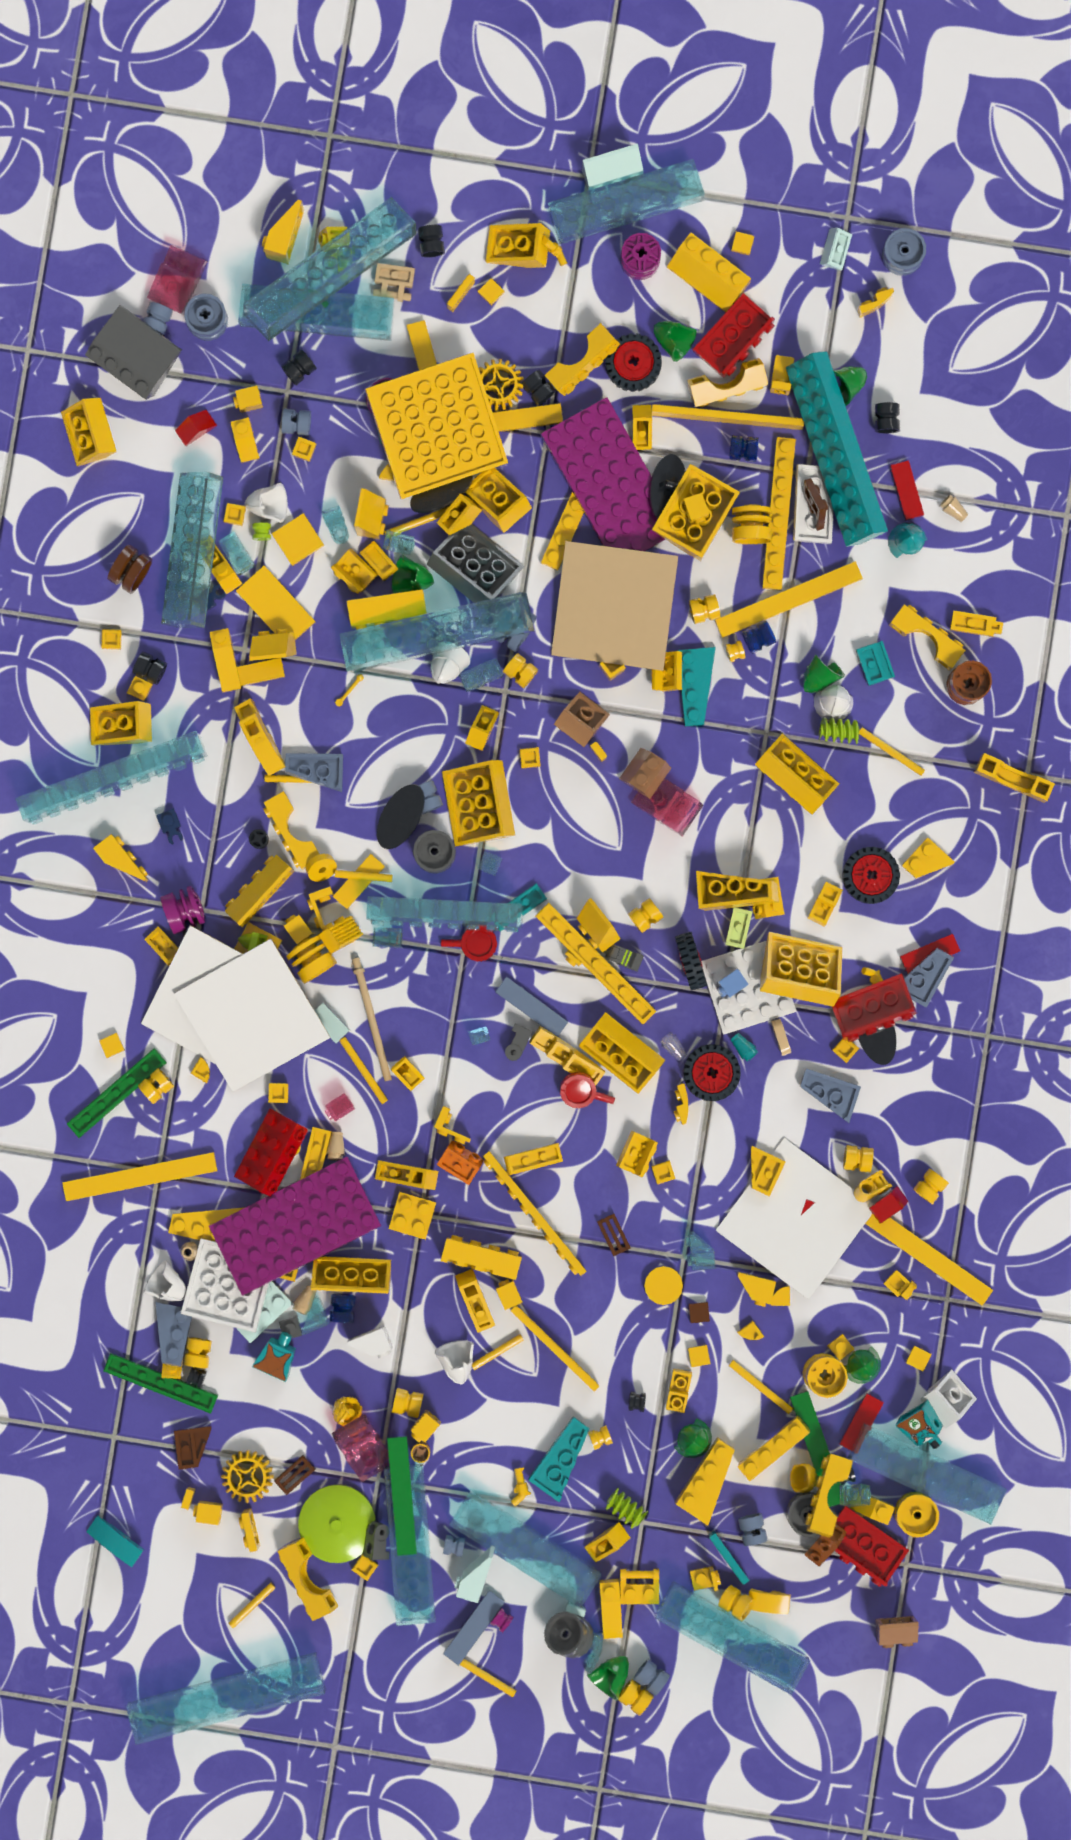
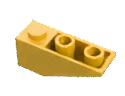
M209 535L193 545L226 594L242 584Z
M110 834L93 848L105 864L145 882L149 881L146 878L148 875L146 870L142 866L138 867L135 864V856L130 850L128 852L125 851L122 847L125 844L118 835L114 837V835Z

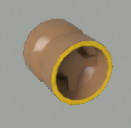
M418 1442L413 1445L411 1450L412 1459L417 1463L426 1462L431 1452L429 1445L424 1442Z

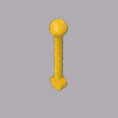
M358 674L355 682L345 694L336 700L335 703L338 707L343 705L344 699L359 681H363L364 676L362 674Z

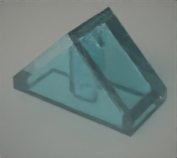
M374 927L372 947L402 949L404 929Z
M316 1296L301 1332L303 1335L331 1323L320 1297Z

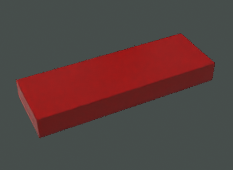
M909 460L890 465L905 521L924 516Z
M948 935L900 956L906 973H910L936 948L950 955L960 952L954 935Z
M866 1393L839 1445L857 1454L884 1402Z

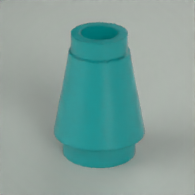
M739 1033L730 1040L742 1060L745 1059L748 1062L758 1053L756 1046Z

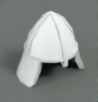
M281 483L255 490L247 497L244 503L250 512L264 519L282 523L287 515V494Z
M442 641L433 648L430 670L432 677L438 684L454 680L470 665L468 653L455 643Z
M831 685L822 691L816 692L814 707L817 714L822 718L826 717L827 721L831 718H834L835 721L845 719L853 708V697L849 695L844 687Z
M165 1260L154 1270L145 1285L143 1293L158 1297L161 1300L182 1301L185 1299L187 1289L178 1273Z
M453 1341L435 1350V1355L447 1376L453 1382L461 1385L466 1382L472 1370L474 1348L472 1341Z

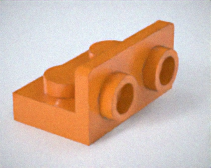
M452 1140L438 1161L437 1166L470 1185L484 1160L477 1153L467 1150L461 1143Z

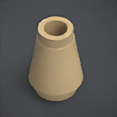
M948 495L940 504L943 508L942 511L960 522L968 516V513L955 496Z
M331 1132L326 1152L329 1160L339 1161L345 1156L342 1132Z
M193 1242L183 1244L180 1250L182 1258L186 1261L195 1260L198 1246ZM186 1249L191 1250L192 1253L190 1256L186 1255Z
M307 1285L293 1302L294 1306L292 1309L306 1316L307 1312L311 1310L317 1290H311V1287Z

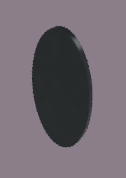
M675 454L663 457L655 467L651 478L650 506L657 520L686 472L683 462Z
M471 475L413 495L410 500L411 509L417 513H428L451 504L460 493L464 494L468 490L473 476Z
M415 784L404 786L385 805L377 826V839L382 848L393 849L400 846L416 829L422 817L425 804L424 792L420 786Z
M883 1026L878 1028L874 1034L866 1035L865 1033L859 1036L858 1040L861 1047L872 1061L880 1065H886L892 1061L896 1052V1032L894 1026L884 1028Z

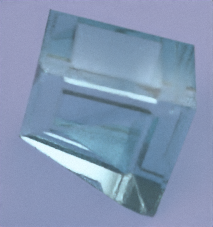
M487 1027L468 1031L473 1046L490 1041Z

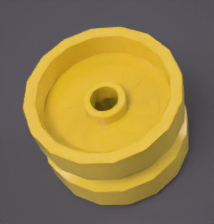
M911 1491L898 1499L894 1509V1517L898 1526L906 1534L912 1537H924L936 1529L939 1522V1511L937 1505L928 1495ZM919 1512L920 1516L914 1518V1513Z

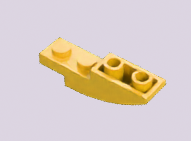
M250 698L234 707L240 719L239 724L267 774L271 776L285 768L286 766L272 735L268 733L254 701Z

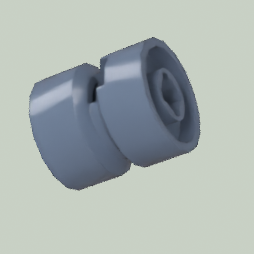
M150 302L146 311L148 317H144L143 321L164 336L168 327L166 322L170 321L173 310L159 303Z
M284 408L282 433L293 434L297 432L298 435L309 436L311 411L300 410L297 413L295 409Z
M433 780L418 785L423 790L425 797L423 814L443 806L440 796L435 794L437 788Z
M762 1513L738 1518L740 1530L744 1531L741 1535L744 1546L757 1545L768 1541L766 1530L762 1528L764 1525Z
M647 1659L638 1669L633 1680L641 1686L647 1685V1690L656 1696L665 1686L670 1675L662 1669L657 1670V1665Z

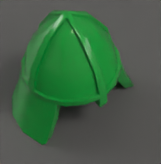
M660 321L654 325L653 332L658 343L672 360L677 362L690 350L697 330L681 325L678 322Z
M848 366L834 370L836 376H839L841 383L839 388L845 406L850 404L866 383L867 372L862 367Z
M403 554L400 555L396 563L398 570L392 577L391 588L393 593L425 590L434 584L432 574L426 567L414 562Z
M815 654L804 673V691L808 693L822 691L844 678L845 674L836 663L826 666Z
M870 1347L868 1351L857 1350L852 1352L847 1365H844L847 1370L848 1379L857 1384H865L872 1381L878 1375L881 1368V1359L873 1347Z
M696 1419L694 1424L680 1429L677 1439L678 1444L674 1448L680 1455L686 1458L702 1456L708 1451L712 1443L710 1428L705 1422Z
M618 1656L608 1659L588 1674L587 1677L603 1693L618 1701L628 1677V1658L626 1656Z

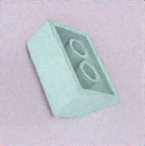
M638 144L594 156L582 162V172L588 192L593 191L594 193L604 190V187L610 185L612 187L620 186L622 182L630 180V182L637 181L641 178L640 176H643L644 171Z

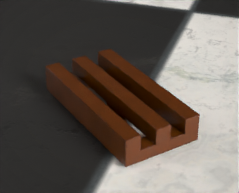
M615 1214L597 1221L613 1256L631 1249ZM610 1219H613L625 1244L623 1248L611 1226ZM604 1222H606L619 1249L615 1251L602 1225Z
M302 1455L278 1476L274 1482L287 1496L316 1469ZM301 1461L305 1463L281 1484L280 1480ZM306 1467L309 1468V1470L301 1478H299L292 1486H290L288 1489L285 1488V1486L290 1481H292L299 1473H301Z

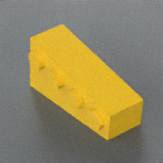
M696 871L698 906L701 910L709 911L779 903L778 883Z
M452 1235L451 1238L447 1237L441 1262L447 1263L449 1261L457 1266H468L477 1271H487L493 1275L516 1280L522 1256H518L519 1252L508 1249L506 1253L500 1251V1247L490 1244L487 1248L481 1246L482 1242L470 1240V1243L462 1241L463 1237Z
M718 1437L675 1500L677 1506L707 1526L712 1517L735 1451L732 1446Z

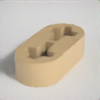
M781 1019L771 1021L781 1055L790 1054V1045Z

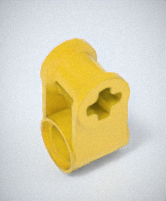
M879 1170L860 1182L854 1190V1197L859 1202H867L875 1196L888 1191L892 1184L887 1182L883 1176L884 1172ZM862 1188L866 1189L868 1194L864 1193Z

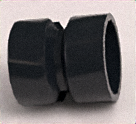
M426 225L419 227V240L422 241L420 244L421 256L437 257L444 255V242L441 241L443 237L442 226Z
M303 350L298 351L293 356L292 361L288 360L281 365L284 373L296 386L304 380L305 374L310 375L317 369Z
M540 369L529 375L521 383L527 394H532L531 399L537 406L546 402L556 392L550 382H546V377Z
M884 402L875 404V416L878 417L875 421L876 433L889 434L900 432V420L897 419V416L900 415L899 403Z
M143 651L139 655L132 673L141 678L146 677L147 681L158 685L165 673L167 663L158 658L153 660L152 655Z

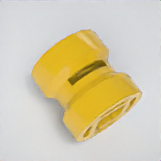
M606 1425L601 1427L599 1432L595 1430L588 1432L595 1450L600 1449L603 1443L606 1445L613 1444Z

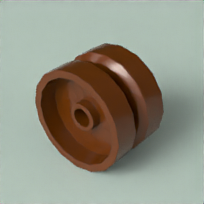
M128 544L114 561L107 579L115 585L122 583V589L132 594L146 577L153 559L144 553L138 556V549Z

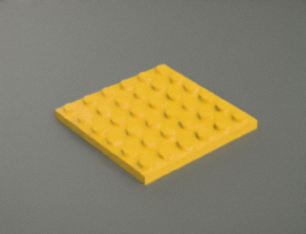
M469 353L365 388L400 499L508 463L474 353Z

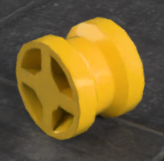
M740 640L732 645L725 644L730 663L738 658L745 659V652Z

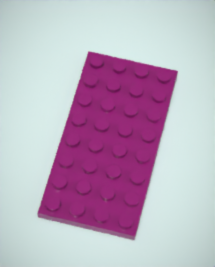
M607 397L540 434L603 546L647 551L666 540L652 530L657 522L650 506L649 497L652 476Z
M345 1157L273 1193L271 1197L268 1196L210 1225L209 1228L241 1295L244 1296L381 1227V1224L349 1158Z

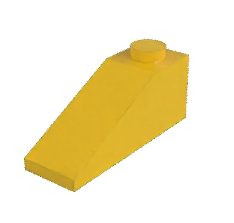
M229 629L209 632L222 693L241 689Z
M378 1160L375 1179L435 1190L439 1171Z
M470 1269L455 1275L459 1290L477 1333L494 1327V1320L474 1270Z
M619 1579L599 1580L603 1639L623 1638Z

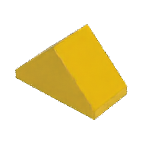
M406 1056L390 1068L410 1091L425 1079Z

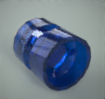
M732 435L729 460L740 461L744 458L745 461L756 462L759 437L748 436L744 439L743 436Z
M766 620L757 624L756 629L751 627L742 631L743 639L751 654L762 650L763 645L768 647L776 643L775 635Z
M331 1294L330 1305L333 1306V1309L330 1310L329 1321L354 1323L355 1312L352 1308L355 1307L356 1295Z

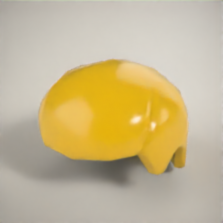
M807 1463L794 1465L790 1473V1483L794 1492L807 1493L812 1491L817 1481L815 1468Z

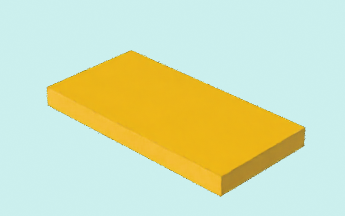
M265 566L259 569L236 590L274 634L277 633L276 630L288 629V632H294L296 641L316 623Z

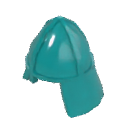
M905 522L899 524L892 529L888 537L890 552L896 558L903 553L911 555L918 553L925 541H927V536L924 530L914 523Z

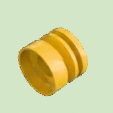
M755 504L732 508V515L736 516L732 518V522L741 524V526L732 528V542L737 544H765L772 542V528L763 526V524L772 522V518L768 516L772 514V508Z
M319 935L304 940L286 956L288 960H292L295 957L298 958L291 964L293 967L300 964L303 966L297 972L303 984L318 977L337 963L330 952L322 955L321 951L326 947L324 943L316 946L321 941Z
M815 1354L807 1360L803 1367L802 1374L805 1384L820 1397H835L846 1387L848 1379L847 1370L839 1360L830 1354ZM823 1370L828 1373L827 1375H824V1378H822L819 1375L820 1373H823Z

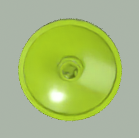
M341 1484L328 1485L315 1491L305 1501L299 1515V1534L301 1538L304 1537L315 1557L330 1563H344L359 1557L364 1552L367 1527L371 1522L376 1521V1517L370 1501L359 1490Z

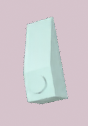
M494 1546L488 1548L466 1567L461 1577H457L454 1587L458 1589L456 1597L475 1603L479 1602L493 1558Z

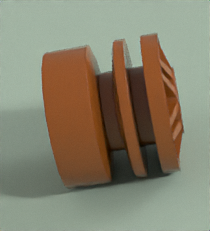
M974 660L965 661L949 674L946 681L947 693L958 704L972 705L989 692L992 684L991 673L981 662ZM966 681L969 682L968 685H969L970 687H968V688L965 687L966 684H965L964 682H966Z

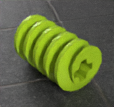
M823 717L819 726V741L822 736H824L825 742L828 741L829 737H832L833 742L839 737L840 743H843L844 739L847 738L848 744L851 743L852 739H855V743L858 744L859 726L857 720H853L852 724H850V720L846 719L843 724L842 719H838L835 724L834 718H831L828 723L827 718Z
M617 1487L606 1502V1510L613 1507L612 1514L614 1515L619 1512L618 1519L626 1517L624 1524L631 1521L630 1528L633 1529L642 1522L648 1511L642 1513L643 1506L636 1509L637 1502L634 1501L630 1504L631 1497L629 1496L624 1499L625 1493L621 1492L618 1494L619 1488Z

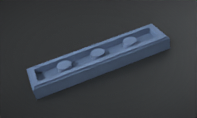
M508 977L505 978L496 990L498 995L557 1037L568 1023V1021Z
M489 1590L443 1654L459 1666L505 1602Z

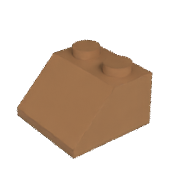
M579 692L563 710L554 725L575 740V742L585 747L610 714Z
M640 748L619 780L650 799L671 770V767L665 760L654 753Z
M914 1616L875 1619L877 1643L882 1645V1648H892L894 1644H902L905 1647L913 1646V1643L918 1642L919 1625Z

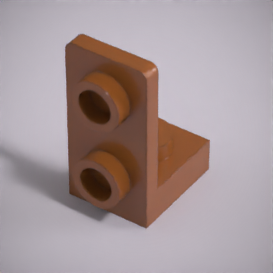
M835 1524L833 1535L829 1538L821 1535L806 1551L805 1556L817 1566H821L840 1545L847 1532Z

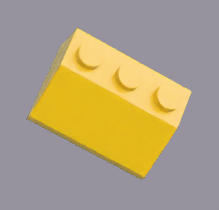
M101 398L82 399L61 412L77 466L105 459L117 452Z

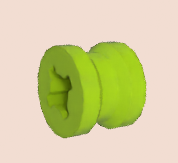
M270 523L252 524V529L254 530L252 540H271V535L269 534L271 529Z

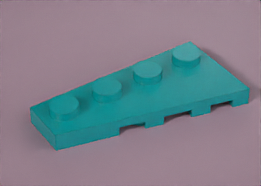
M716 647L678 650L682 652L681 693L685 727L704 725Z
M573 1416L529 1476L528 1481L560 1502L570 1473L575 1466L577 1456L581 1451L590 1428Z

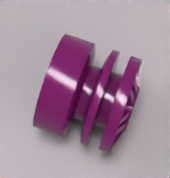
M647 233L631 235L622 246L621 266L623 271L635 280L648 279L657 272L661 260L659 242ZM640 251L644 252L642 257H639Z
M192 886L187 887L188 896L185 895L183 889H180V899L178 900L173 893L160 897L173 934L185 931V921L188 920L193 927H196L194 919L196 917L200 925L205 923L201 900Z

